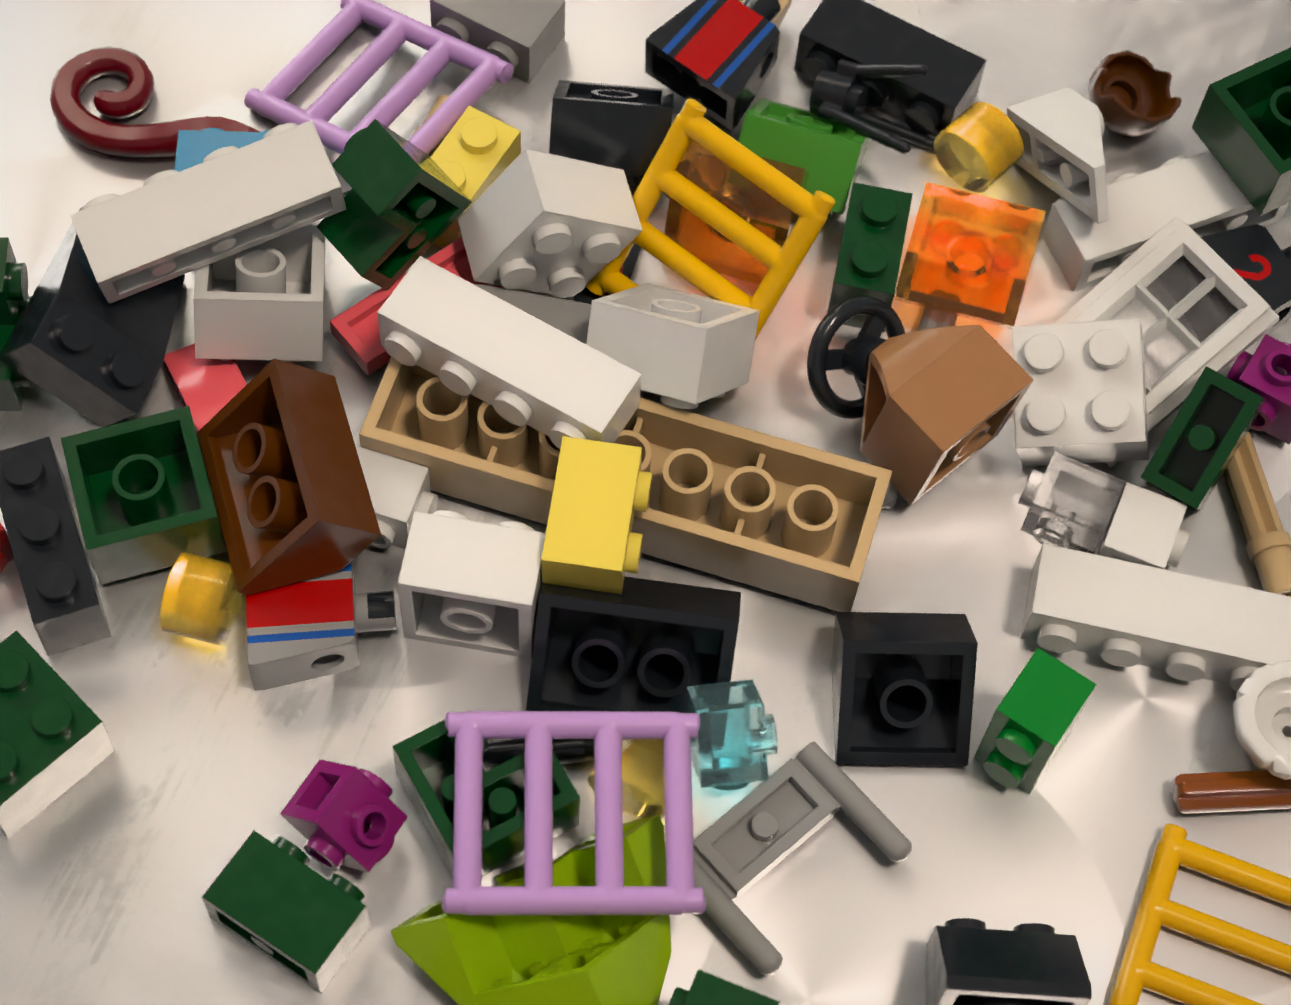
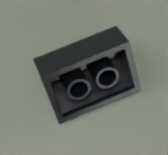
M624 576L622 594L545 584L542 582L538 600L526 711L697 713L700 716V728L698 730V737L692 739L722 742L739 625L741 592Z

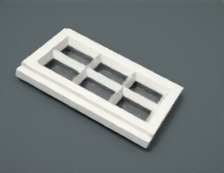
M1175 216L1053 324L1131 318L1141 319L1144 339L1147 430L1149 435L1184 404L1206 366L1220 373L1279 321V316L1185 222L1183 223ZM1105 462V463H1106V465H1107L1109 468H1111V467L1114 466L1117 462Z

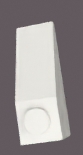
M1068 87L1006 107L1012 161L1098 224L1108 221L1106 172L1102 144L1105 125L1098 106Z

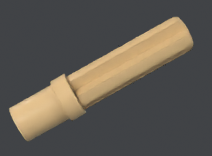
M1248 432L1224 473L1248 541L1246 550L1250 562L1256 566L1263 590L1291 597V538L1289 533L1283 529L1251 434Z

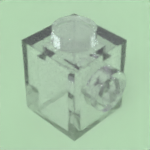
M1054 452L1045 473L1035 469L1032 470L1018 504L1029 508L1021 531L1034 536L1042 545L1045 543L1094 554L1126 481Z

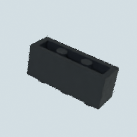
M822 0L800 32L794 69L806 74L807 77L815 82L822 69L836 71L840 59L857 64H923L928 69L925 76L858 78L859 84L868 87L867 108L878 109L906 123L911 129L922 134H928L946 143L977 96L986 60L863 0Z
M50 437L1 450L0 509L32 622L47 656L111 637L108 621L64 474Z

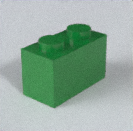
M1037 648L996 708L974 759L983 764L985 772L996 782L1009 788L1019 787L1030 794L1069 736L1097 684L1040 648Z

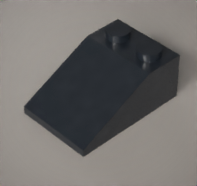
M72 223L0 353V360L100 427H105L137 414L164 361L185 275L183 274L109 304L96 281Z

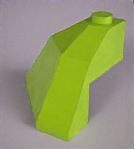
M659 814L623 823L624 886H666L664 825ZM595 833L581 838L580 843L553 861V886H596ZM524 864L494 876L496 882L494 886H524ZM442 900L428 905L391 930L395 944L458 1005H658L672 954L669 915L444 914Z

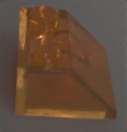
M693 140L690 142L679 162L677 172L782 246L795 225L797 215ZM761 157L805 189L809 172L806 169ZM670 197L665 235L717 273L760 285L769 269Z
M926 182L894 299L1012 329V326L1016 324L1029 285L1043 234L1046 211Z

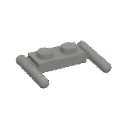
M815 741L808 744L795 759L791 758L693 840L695 888H703V895L706 900L705 912L763 975H771L777 972L782 965L783 957L733 900H737L833 818L840 808L891 861L901 862L905 860L912 850L911 842Z

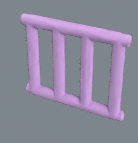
M341 0V10L262 90L257 88L250 89L245 96L244 104L247 108L280 125L285 123L300 125L312 120L323 146L342 154L350 137L359 130L367 128L374 119L389 127L451 61L473 72L408 140L429 154L450 132L468 106L473 107L496 81L505 84L511 79L514 67L496 55L373 0ZM362 21L383 30L306 111L285 101ZM406 41L427 50L418 62L351 132L329 122Z
M622 711L448 712L446 714L445 727L448 730V737H455L453 888H446L442 899L444 914L682 915L702 914L705 912L706 900L703 895V888H695L691 738L698 737V730L700 728L699 714ZM483 739H525L524 886H482ZM552 739H594L596 886H553ZM622 739H663L666 886H624Z

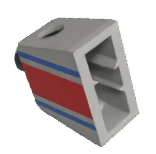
M351 561L338 572L246 595L247 658L254 690H267L353 670L359 666L358 632L396 630L394 591L356 593Z

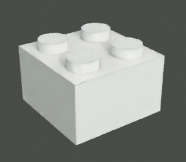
M526 148L458 219L474 281L499 285L507 289H522L551 294L558 298H573L576 294L580 293L587 283L610 261L617 258L621 251L643 231L624 170Z
M306 225L196 269L193 296L195 359H220L227 361L232 359L273 360L275 358L285 362L323 361L325 236L316 226Z
M647 283L592 300L586 345L641 373V390L661 395L660 402L662 404L679 409H695L698 407V403L710 398L723 397L725 392L749 382L760 310Z
M1140 318L1012 326L1013 359L1034 379L1014 410L1015 444L1022 466L1149 460L1144 339Z
M439 510L432 514L414 511L398 579L404 638L532 659L539 592L543 582L541 558L546 533L534 531L530 526L515 521H504L495 525L470 521L466 516L454 511Z

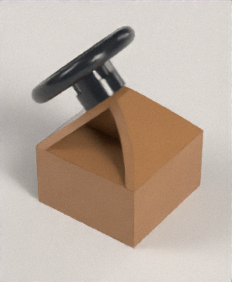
M870 296L849 298L832 308L816 328L807 356L808 380L818 403L829 413L840 418L856 419L863 417L860 452L872 465L892 471L889 482L893 484L895 489L910 505L914 504L998 436L1034 381L981 325L948 326L906 333L902 321L895 310L884 301ZM868 315L856 339L850 340L843 349H828L833 336L842 324L855 316ZM884 329L888 336L887 340L880 338ZM843 369L845 373L854 376L862 398L857 400L840 398L830 387L826 371Z

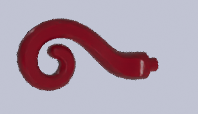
M98 47L78 53L67 60L56 71L51 82L50 106L52 114L61 128L82 146L107 155L130 158L176 157L179 130L218 128L225 131L260 132L240 121L218 116L194 117L153 124L124 125L111 123L91 114L82 105L81 95L86 86L102 76H121L127 79L129 84L120 92L100 90L95 94L93 101L96 110L100 114L115 119L132 117L143 111L154 94V76L148 65L139 55L122 48Z

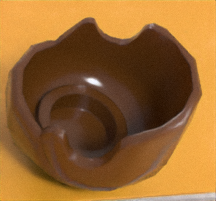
M1129 50L1106 56L1089 79L1088 98L1101 111L1105 129L1128 138L1148 135L1159 129L1171 119L1182 101L1180 97H1171L1170 83L1172 75L1169 72L1154 69L1153 65L1145 57Z

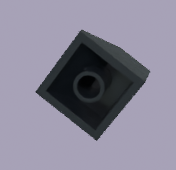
M559 80L552 100L549 154L624 170L628 185L638 187L672 125L674 92L670 89Z
M835 612L832 694L836 764L968 766L978 642L966 614Z
M957 918L946 921L944 926L936 925L926 944L925 1005H1088L1092 1000V984L1076 935L1055 934L1053 926L1042 923H1024L1016 925L1013 931L986 929V923L981 920Z

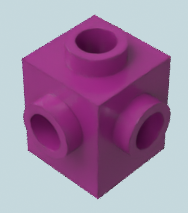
M1265 334L1253 355L1244 351L1237 357L1227 378L1267 400L1252 424L1251 429L1265 431L1290 444L1291 344L1280 342Z
M319 759L280 813L284 819L308 840L304 845V850L318 863L333 871H338L340 866L343 865L370 872L375 863L383 859L391 850L396 833L408 818L389 799L393 790L380 777L366 769H358L355 766Z

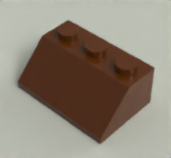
M274 358L197 432L238 593L251 595L341 571L381 536L335 376Z

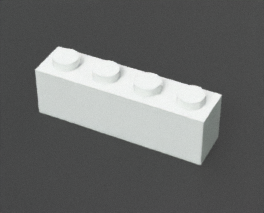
M310 120L300 125L296 123L278 125L269 130L262 140L241 148L228 146L217 149L207 155L203 163L183 171L165 170L149 177L142 187L122 195L110 193L97 196L88 201L83 206V210L71 214L70 218L96 281L106 300L111 304L344 211L346 206L340 182L313 121Z
M1207 151L1189 158L1186 155L1176 156L1166 161L1159 168L1138 175L1126 173L1112 180L1107 185L1109 220L1099 224L1064 198H1059L1052 204L1042 238L1072 291L1076 292L1099 284L1175 216L1183 223L1185 222L1198 236L1202 237L1254 224L1265 227L1279 222L1289 203L1260 216L1212 153Z
M419 256L377 312L381 346L384 347L392 358L406 366H414L416 364L437 375L448 389L459 395L468 396L472 394L492 405L502 418L514 425H529L549 436L553 444L559 449L561 448L562 436L614 443L639 407L641 373Z
M1043 543L1031 570L1020 638L1035 641L1041 648L1052 652L1067 653L1076 650L1101 656L1105 662L1115 666L1131 667L1137 664L1165 670L1169 676L1179 680L1196 681L1203 678L1230 684L1233 690L1238 691L1245 679L1250 678L1254 670L1267 664L1273 665L1275 662L1291 660V597Z

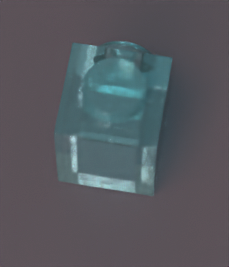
M753 679L687 687L688 713H697L700 716L698 737L691 738V760L701 788L713 787L718 790L733 791L746 787L750 782L768 780L767 755L777 754V731L773 715H765L764 704Z

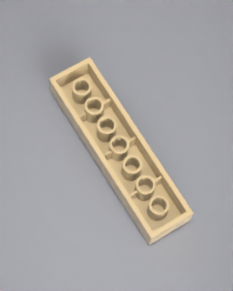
M391 357L359 433L360 446L428 467L432 491L547 525L560 449L553 444L549 436L527 424L524 426L514 425L502 418L492 405L472 394L468 396L459 395L448 389L437 375L416 364L414 366H406ZM640 397L639 407L614 443L642 447L641 471L653 473L647 512L635 510L632 526L633 533L643 534L641 553L838 612H851L892 471Z

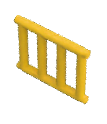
M687 99L632 196L643 231L621 251L617 258L610 261L587 283L586 287L592 293L599 296H604L606 292L611 295L638 287L639 285L620 272L622 265L636 243L709 298L760 310L756 340L827 221L828 215L836 201L832 196L817 190L814 195L704 118L703 116L707 110L698 101ZM692 140L799 216L782 246L676 171ZM663 192L769 268L753 297H750L647 222Z
M1165 824L1153 855L1108 1005H1138L1143 988L1186 1005H1264L1153 963L1151 960L1161 926L1291 975V945L1169 900L1179 865L1291 907V878L1187 840V831L1184 828L1174 824Z

